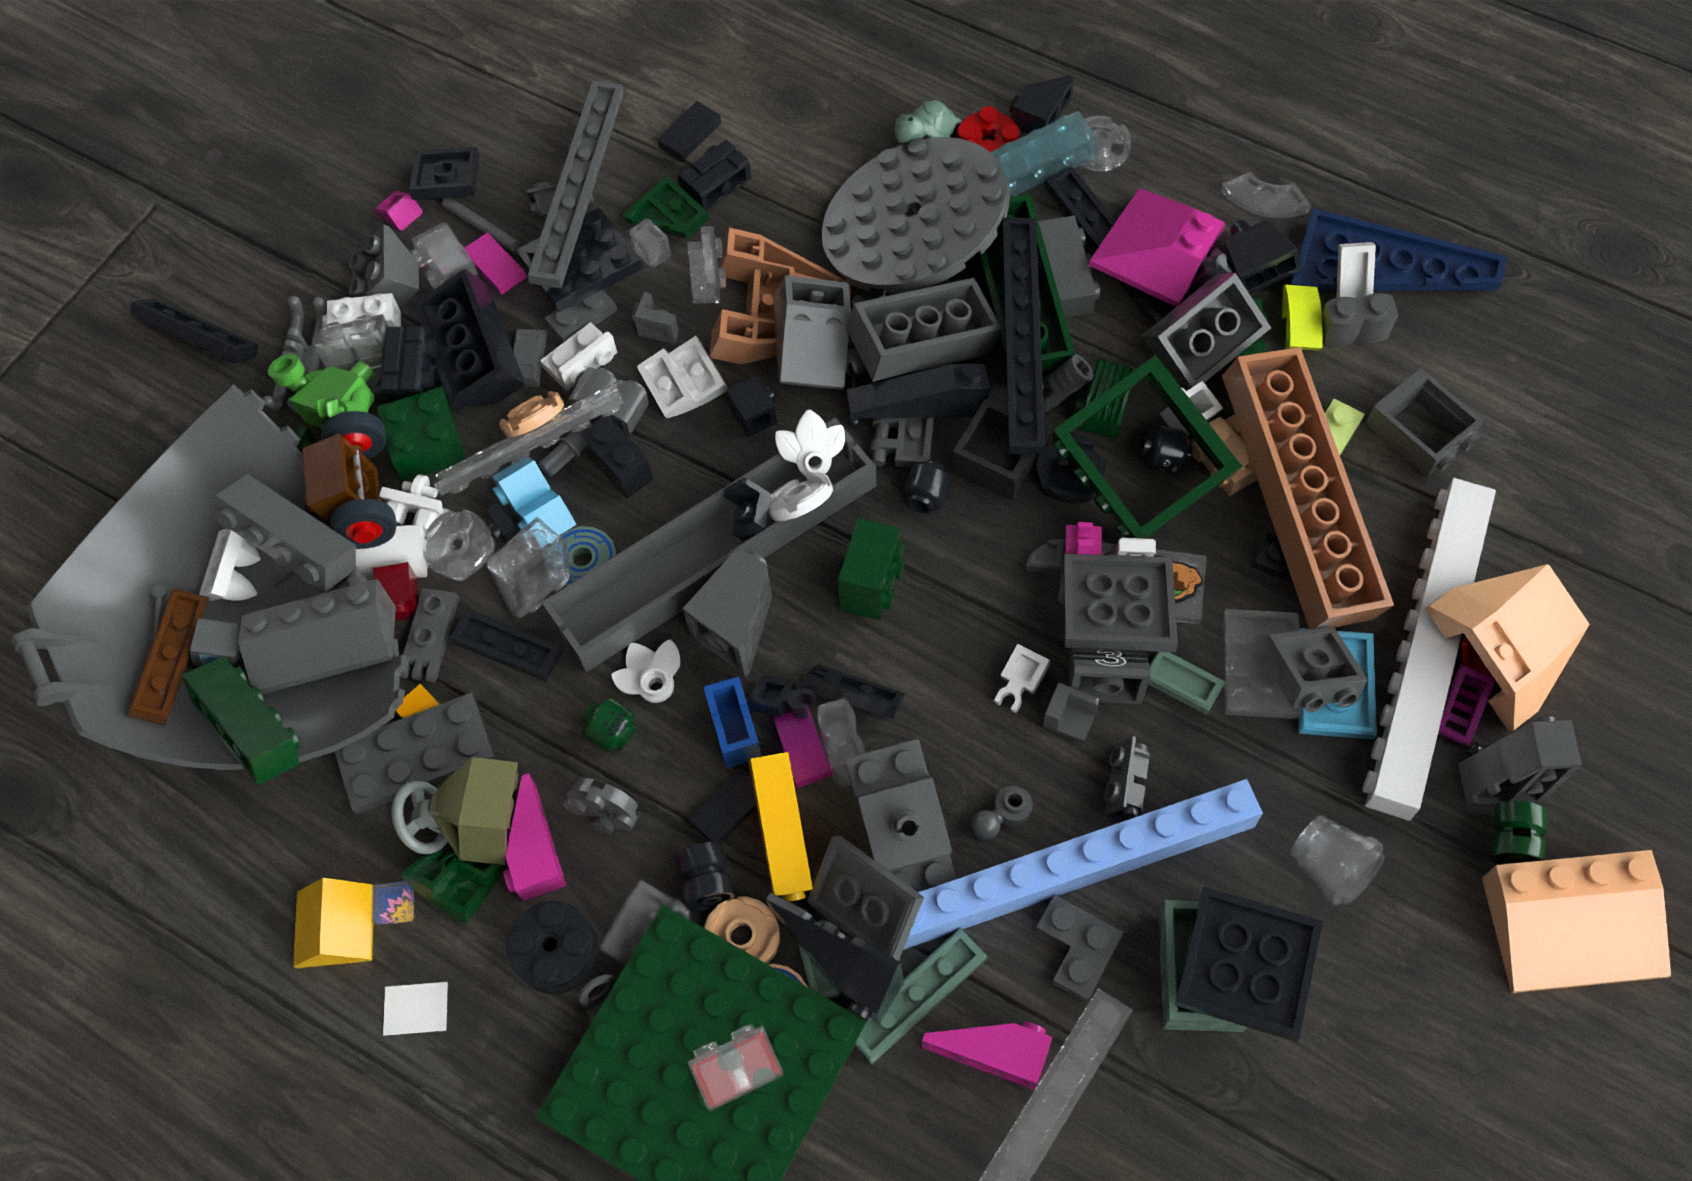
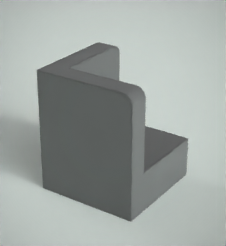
M1058 683L1045 713L1043 728L1076 741L1084 742L1096 715L1100 699Z

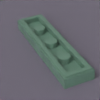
M959 928L904 978L903 987L880 1024L869 1018L855 1047L872 1065L986 961L987 955Z

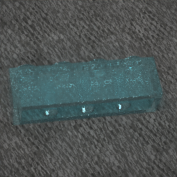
M1077 111L1068 116H1062L1056 122L1041 129H1035L1018 140L1005 143L990 153L1000 163L1007 179L1010 197H1014L1045 182V178L1071 165L1075 168L1096 158L1097 137L1081 113Z

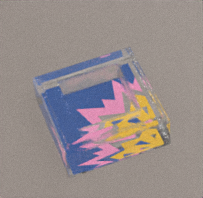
M407 882L373 885L372 922L375 925L414 921V889Z

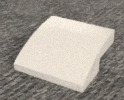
M694 336L670 353L663 348L637 366L666 418L683 414L708 403L729 389L697 336Z

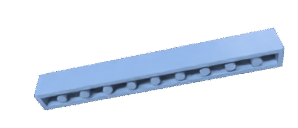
M1245 779L918 892L924 896V899L903 950L954 933L959 928L965 929L1051 899L1054 894L1060 896L1249 830L1256 826L1263 812L1248 780Z

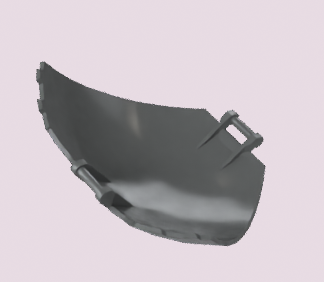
M232 384L160 455L87 534L29 603L27 611L33 628L19 632L11 638L15 651L21 653L34 685L33 697L38 706H47L55 702H64L72 724L77 733L83 737L134 756L183 767L218 770L244 769L190 701L184 678H182L167 725L129 717L128 711L150 652L149 646L153 642L155 599L151 594V590L156 585H162L167 590V597L163 600L162 616L172 588L199 595L218 532L225 529L216 518L215 495L246 474H249L306 513H310V509L304 500L306 484L301 469L302 464H304L303 454L297 448L301 439L289 426L280 429L262 411L266 402L252 389L243 393ZM256 548L261 560L249 566H235L234 570L250 581L257 591V596L237 601L222 598L214 601L208 600L203 619L241 624L242 615L326 592H323L313 584L306 583L298 574L286 566L279 565L271 556ZM356 566V569L346 576L347 580L336 589L333 586L327 592L367 582L368 580L366 576L360 574ZM394 639L393 660L262 695L267 708L273 706L282 720V726L285 729L291 727L300 742V747L296 749L299 763L335 752L368 736L394 718L395 711L403 703L405 690L399 689L400 676L407 669L406 655H399L397 639ZM37 649L48 650L60 682H50ZM191 655L184 674L199 668V666H193ZM241 659L239 666L246 675L248 685L250 686L245 664Z

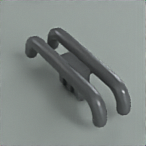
M290 296L287 304L291 312V322L287 330V339L284 342V350L281 356L295 354L304 365V374L307 375L313 370L319 369L327 337L322 320L323 315L327 314V304L322 297H316L312 301L316 313V324L311 345L308 346L302 336L304 327L302 303L297 296ZM275 384L272 396L266 395L262 397V400L266 402L263 408L268 412L279 411L284 404L288 387H280ZM290 397L287 400L288 408L293 413L299 414L289 401L292 398Z

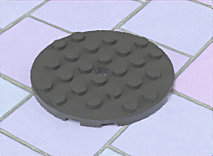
M917 138L910 143L883 150L877 157L853 173L830 202L822 226V243L826 256L837 274L845 277L849 284L866 291L875 288L885 289L887 294L905 293L940 283L965 269L964 263L977 252L983 254L997 237L996 229L1002 218H1006L1010 201L1009 186L1004 171L998 160L987 149L971 141L959 138ZM913 208H916L918 214L909 217L913 213Z

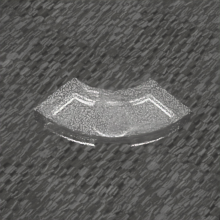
M1251 172L1223 183L1221 188L1223 194L1231 202L1248 212L1264 217H1296L1309 213L1311 204L1295 183L1272 185L1258 180Z

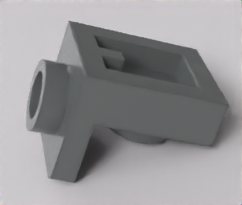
M644 292L640 303L636 302L632 311V321L636 324L638 336L675 344L679 336L676 316L665 310H655L652 294Z

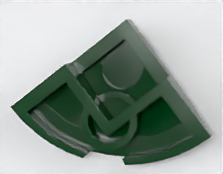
M441 849L417 860L403 871L401 875L405 882L429 902L466 924L487 898L506 865L459 860L455 852L445 856L444 851Z

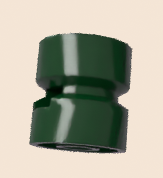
M1504 801L1498 803L1494 807L1493 827L1498 834H1495L1492 839V861L1499 865L1544 861L1546 842L1541 837L1547 833V809L1538 804L1525 801Z

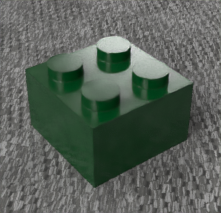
M443 387L377 407L380 420L385 428L390 458L402 482L414 479L419 474L427 475L468 462L453 409L448 402Z
M858 518L838 578L841 611L881 621L884 610H891L896 591L893 589L895 578H901L905 565V559L902 558L905 543L900 542V528Z

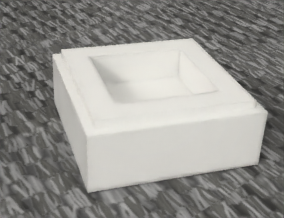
M1121 538L1116 546V555L1154 557L1156 553V540Z

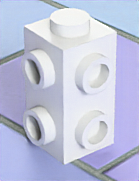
M377 293L371 296L355 298L345 297L339 300L327 301V314L323 315L322 318L325 333L332 336L336 346H354L359 343L375 341L384 342L387 327L401 326V311L392 293Z

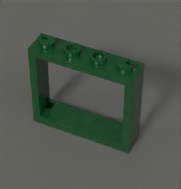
M1156 355L1055 428L1052 434L1054 441L1051 444L1057 450V454L1061 459L1068 458L1075 467L1072 472L1078 482L1083 487L1090 486L1097 495L1093 498L1094 502L1103 514L1107 515L1110 513L1118 523L1115 529L1123 538H1149L1236 474L1242 467ZM1146 378L1218 471L1141 527L1070 433Z

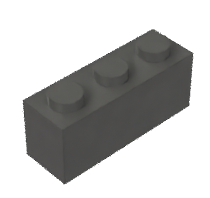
M1075 215L1038 221L1065 318L1093 314L1095 301L1100 299V288L1098 281L1092 280L1091 273L1093 267L1088 265L1091 255L1085 254L1084 251L1085 233L1083 228H1078Z

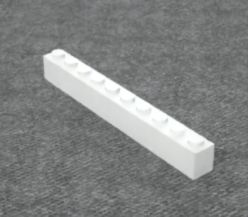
M1453 478L1447 490L1440 489L1434 506V509L1440 510L1438 519L1433 518L1427 534V538L1432 539L1430 549L1425 548L1419 568L1425 570L1423 579H1417L1412 592V599L1417 600L1415 610H1409L1404 624V630L1409 631L1407 641L1402 640L1396 655V661L1401 662L1399 673H1393L1388 687V693L1393 694L1391 705H1385L1379 725L1385 727L1383 737H1377L1371 754V758L1377 760L1374 772L1369 770L1363 785V792L1368 793L1365 807L1408 821L1420 810L1462 635L1461 633L1445 638L1425 607L1452 588L1474 583L1494 501L1495 489Z

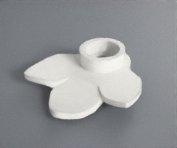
M807 409L798 422L796 433L778 430L775 434V441L781 456L787 461L797 463L800 472L808 477L807 474H826L831 467V458L837 455L844 446L845 433L842 425L826 428L821 417L812 410ZM812 456L820 457L821 461L818 466L812 467L808 464Z
M671 640L665 641L656 652L640 644L630 643L626 653L627 668L612 673V679L616 687L623 693L640 694L646 701L652 703L663 702L674 691L673 676L681 664L679 651ZM656 682L663 684L659 690L653 691L650 689Z

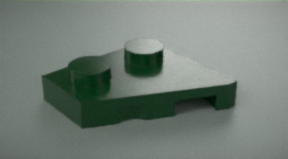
M668 175L623 214L628 224L686 239L710 219L708 212Z

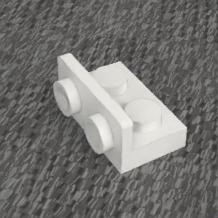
M590 322L541 359L540 362L543 369L566 391H569L578 384L588 367L597 369L601 365L609 363L613 356L617 354V349L613 336L609 332L603 334Z

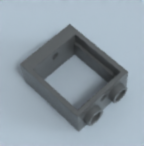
M1422 368L1418 369L1375 404L1366 421L1367 426L1426 477L1437 469L1441 472L1444 471L1455 460V454L1460 449L1464 452L1468 451L1480 438L1477 432L1483 423L1479 416ZM1416 399L1457 434L1455 438L1437 453H1434L1394 418Z

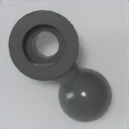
M1017 786L1003 788L996 796L993 811L982 810L972 817L970 823L972 833L980 840H991L998 835L1001 823L1011 827L1024 824L1028 820L1033 808L1031 796L1027 791ZM1012 799L1017 800L1020 806L1013 807L1008 801Z

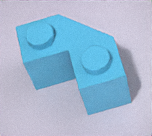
M525 456L492 476L497 485L492 489L502 506L508 504L520 520L517 526L527 541L533 539L537 544L543 546L577 525L560 495L551 490L537 464L530 457Z

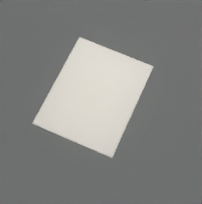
M448 982L385 987L383 1036L446 1031Z

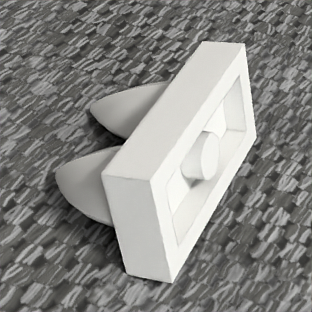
M231 529L220 530L199 595L208 597L210 601L221 598L237 601L257 596V591L250 581L234 570L235 566H249L260 561L261 558L256 548L249 545L244 538Z

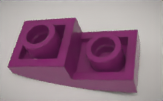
M808 705L805 706L808 713L807 718H796L792 715L791 711L784 713L781 718H773L784 752L789 753L792 774L798 788L833 775Z

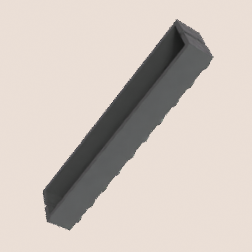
M834 418L825 425L826 428L841 424ZM843 427L845 433L844 446L837 455L831 458V467L825 474L833 486V492L830 497L817 508L794 519L774 521L767 515L765 528L742 541L732 535L735 521L734 512L737 505L723 497L725 488L742 478H747L772 494L779 487L793 479H798L800 483L808 480L800 472L797 463L785 460L778 453L541 603L550 622L564 642L568 644L569 649L587 673L629 646L630 643L635 642L682 612L683 607L739 546L748 553L751 551L756 552L764 559L876 487L875 464L858 444L854 446L853 438ZM812 456L808 464L812 467L818 466L821 459L818 456Z

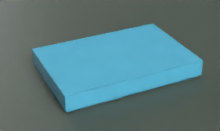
M1300 628L1299 631H1301V630H1309V629ZM1337 631L1368 681L1358 701L1349 707L1343 708L1338 703L1325 704L1315 712H1307L1304 707L1298 708L1299 734L1374 740L1377 735L1373 633Z

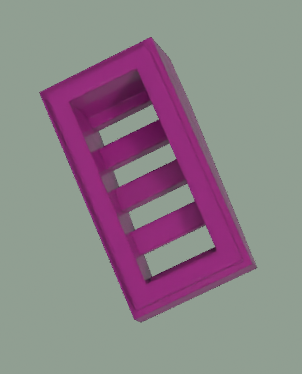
M1461 664L1454 668L1438 731L1439 736L1466 747L1471 744L1495 684V678ZM1462 682L1478 688L1477 694L1460 688ZM1459 695L1474 701L1473 707L1456 701V696ZM1452 707L1470 714L1469 719L1466 720L1450 713ZM1449 720L1466 727L1464 734L1445 727L1446 721Z

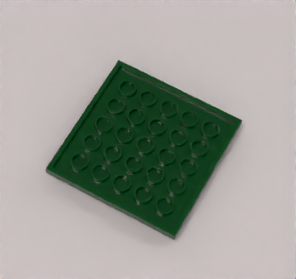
M662 904L535 1118L640 1181H782L867 1022ZM763 1033L781 1075L776 1076L775 1072L769 1068L759 1069L753 1077L754 1088L710 1109L693 1066L719 1054L718 1064L720 1068L728 1073L735 1072L742 1064V1056L733 1047Z

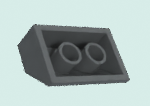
M1236 273L1216 274L1141 336L1164 367L1191 389L1201 381L1205 383L1271 329Z

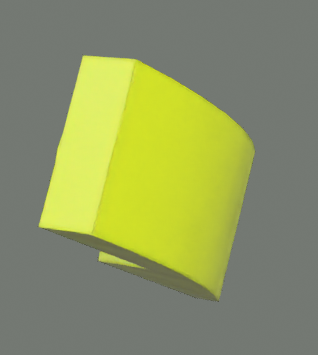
M1284 285L1282 319H1286L1285 349L1301 347V350L1312 351L1322 349V312L1318 288Z

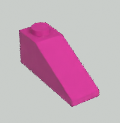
M529 773L521 776L505 856L509 869L503 871L510 893L516 891L523 902L567 886L537 786Z
M1023 1022L1021 1026L1011 1023L925 1033L922 1040V1049L1036 1090L1053 1037L1045 1035L1046 1029L1037 1024Z

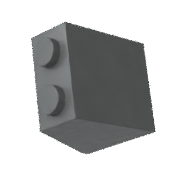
M739 546L683 607L691 638L744 678L750 673L772 599L767 563L759 554L753 551L748 553Z

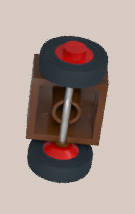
M348 411L336 414L323 424L321 431L322 441L302 448L304 464H302L301 469L306 484L304 500L312 512H316L325 519L332 530L354 543L356 549L377 547L391 540L396 533L397 527L393 509L388 504L382 502L379 497L380 489L377 467L368 460L379 454L385 447V428L382 421L370 413Z

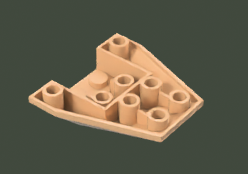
M1549 564L1452 588L1425 607L1445 638L1461 633L1465 634L1502 690L1488 700V702L1509 732L1514 731L1539 711L1590 625Z

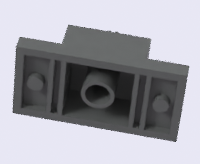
M916 738L844 758L871 858L917 892L956 880L950 853H953L933 777L928 774L919 739Z

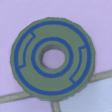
M579 526L565 531L554 540L549 548L547 563L550 573L557 584L565 588L616 556L617 552L613 541L605 532L595 527ZM581 554L592 556L591 561L587 565L577 566L574 564L575 558Z

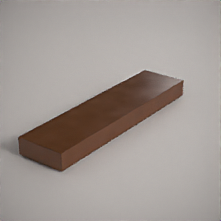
M172 588L128 711L129 717L167 725L191 655L190 648L197 620L204 617L208 605V597Z

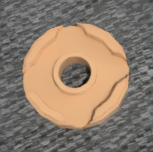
M549 391L547 393L549 397L545 399L541 395H536L511 409L510 413L507 414L509 420L501 419L499 423L505 437L511 438L530 432L556 416L564 407V402L559 393Z
M747 896L737 897V899H732L729 902L726 900L718 904L708 915L704 928L766 964L774 958L780 943L779 925L773 912L760 900ZM739 926H746L752 930L750 941L744 945H737L731 941L733 930Z

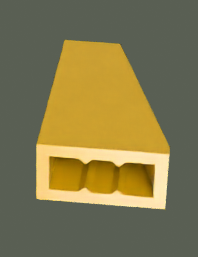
M784 752L751 758L748 765L772 893L776 896L782 895V899L788 902L804 899V891L812 890L813 887L789 753Z

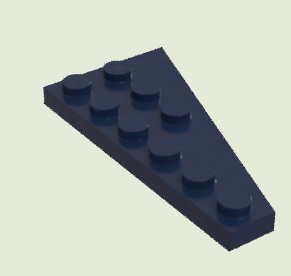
M1313 208L1299 253L1301 271L1293 274L1290 285L1317 287L1318 292L1337 291L1339 244L1373 242L1376 245L1373 291L1498 290L1502 283L1508 256Z

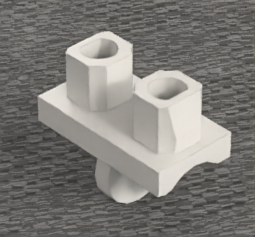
M419 474L415 477L413 483L404 481L402 485L403 491L386 487L381 489L379 497L393 509L397 526H403L408 511L416 513L412 525H421L424 532L428 534H433L440 519L448 520L450 510L442 508L440 500L432 499L437 497L438 489L430 487L428 476Z

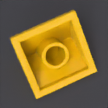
M322 878L297 892L293 967L305 968L372 961L374 886L372 884Z

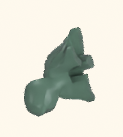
M936 100L926 101L910 114H901L896 119L895 137L899 143H910L917 138L950 137L953 132L958 131L962 120L956 117L942 102Z

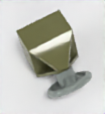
M471 757L438 789L424 781H411L404 784L395 794L391 810L393 826L398 837L408 848L420 854L435 853L441 850L448 842L459 860L506 865L505 856L518 796V762ZM411 794L414 810L412 811V819L405 824L403 807L406 798ZM424 794H426L430 798L425 800ZM429 828L439 834L430 843L421 842L414 837V834L419 829Z

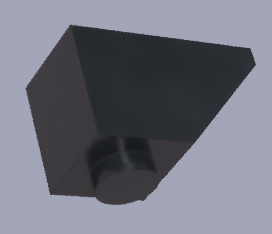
M1068 75L1026 86L1020 96L1016 95L1011 103L1009 112L1012 114V120L1019 127V130L1045 141L1072 100L1075 77Z

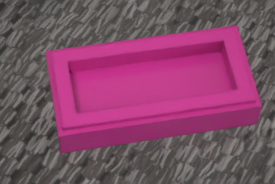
M488 232L462 249L465 258L501 295L527 278L525 271Z

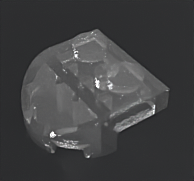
M714 226L700 227V241L687 242L693 305L719 303L721 288H726L725 268H718L717 259L723 258L721 238H715Z
M639 880L598 948L626 965L662 904L689 920L690 913L679 900H672L644 881Z

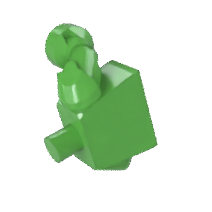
M285 354L274 360L268 368V374L277 386L288 387L291 391H296V394L289 401L305 423L321 429L323 424L336 414L348 411L368 413L370 406L374 402L375 396L366 384L374 375V372L362 361H358L350 371L330 366L326 369L313 370L306 375L304 374L305 367L295 354Z

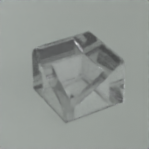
M644 219L629 230L633 250L653 269L671 256L668 237L650 219Z

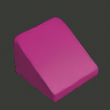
M394 191L374 210L377 215L401 231L422 214V209L415 200L411 199L410 194L400 191Z

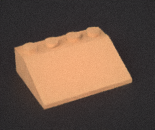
M1652 850L1496 865L1482 878L1511 993L1659 979L1671 976L1664 889Z

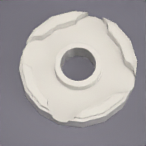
M823 473L807 474V481L800 483L798 479H793L779 487L771 496L768 511L770 519L774 521L794 519L820 506L833 492V486L828 476Z

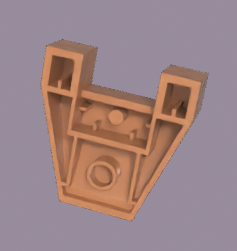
M729 228L719 249L717 276L748 283L746 312L742 314L724 309L721 310L712 329L709 358L736 364H746L777 357L773 296L785 275L849 282L762 235ZM849 284V295H850V297H851V284Z

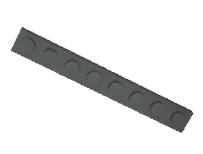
M592 80L528 272L530 284L562 288L624 95L623 85Z

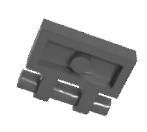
M873 418L875 437L870 442V453L872 454V462L875 466L883 467L886 456L889 454L896 455L895 467L911 468L916 463L929 461L934 418ZM898 428L897 439H888L890 429Z

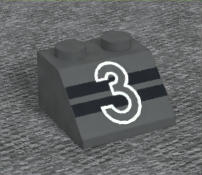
M1071 649L1069 658V687L1098 697L1100 699L1099 702L1142 704L1151 677L1146 651Z

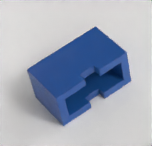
M735 677L703 687L726 768L748 763L751 758L762 757L740 678Z

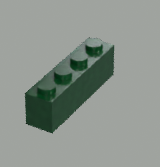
M223 656L183 674L190 701L257 785L300 764L296 751L300 747L297 735L291 727L285 729L282 726V720L273 706L267 708L260 690L256 686L250 687L248 685L246 675L240 666L233 667L226 657Z

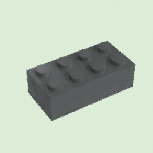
M974 278L854 303L846 330L872 381H877L992 354L1002 327Z

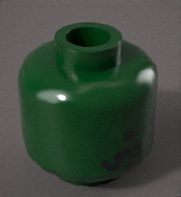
M605 698L599 704L592 701L581 716V720L585 722L583 727L584 737L606 752H612L616 748L622 751L637 729V726L633 724L635 721L634 713L612 698Z

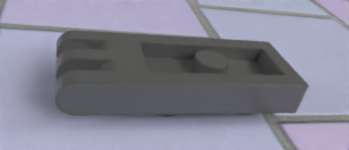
M422 588L403 655H406L407 669L400 678L407 679L412 666H414L412 671L413 680L421 681L427 668L426 681L436 682L460 599L457 593Z

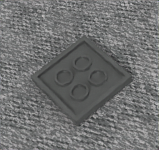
M1064 554L1065 648L1176 652L1178 638L1172 557Z

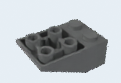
M785 275L773 296L779 384L843 390L849 339L846 328L851 315L849 283Z

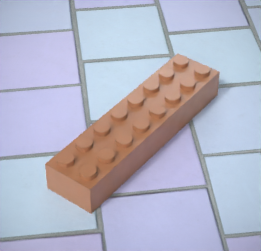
M1301 347L1237 357L1222 375L1309 629L1335 628L1375 620L1394 606Z

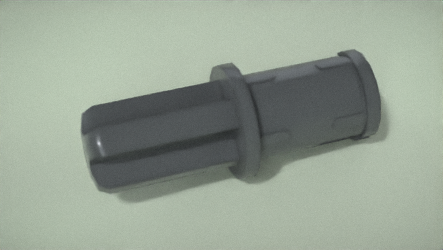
M583 420L565 438H559V445L539 463L541 470L546 475L553 476L571 459L577 460L580 457V452L584 449L580 434L593 424Z

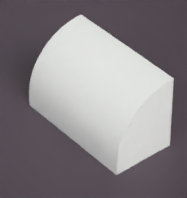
M421 525L397 526L395 535L385 544L373 548L356 549V566L360 574L366 576L368 581L374 580L373 568L405 562L410 564L417 578L427 577L429 539Z

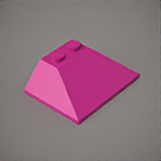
M1139 188L1090 259L1088 265L1177 307L1189 290L1197 269L1212 246H1216L1223 235L1225 222L1214 218L1208 213Z

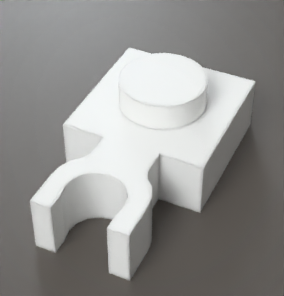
M1017 644L1001 673V678L1009 683L1006 687L1000 689L994 699L995 704L1000 706L1004 697L1013 696L1015 702L1011 707V711L1017 714L1022 704L1021 695L1023 691L1035 694L1051 664L1050 660Z

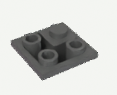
M383 224L350 257L349 268L352 270V281L349 287V294L352 298L371 296L377 293H392L397 305L403 306L419 290V264L389 226Z

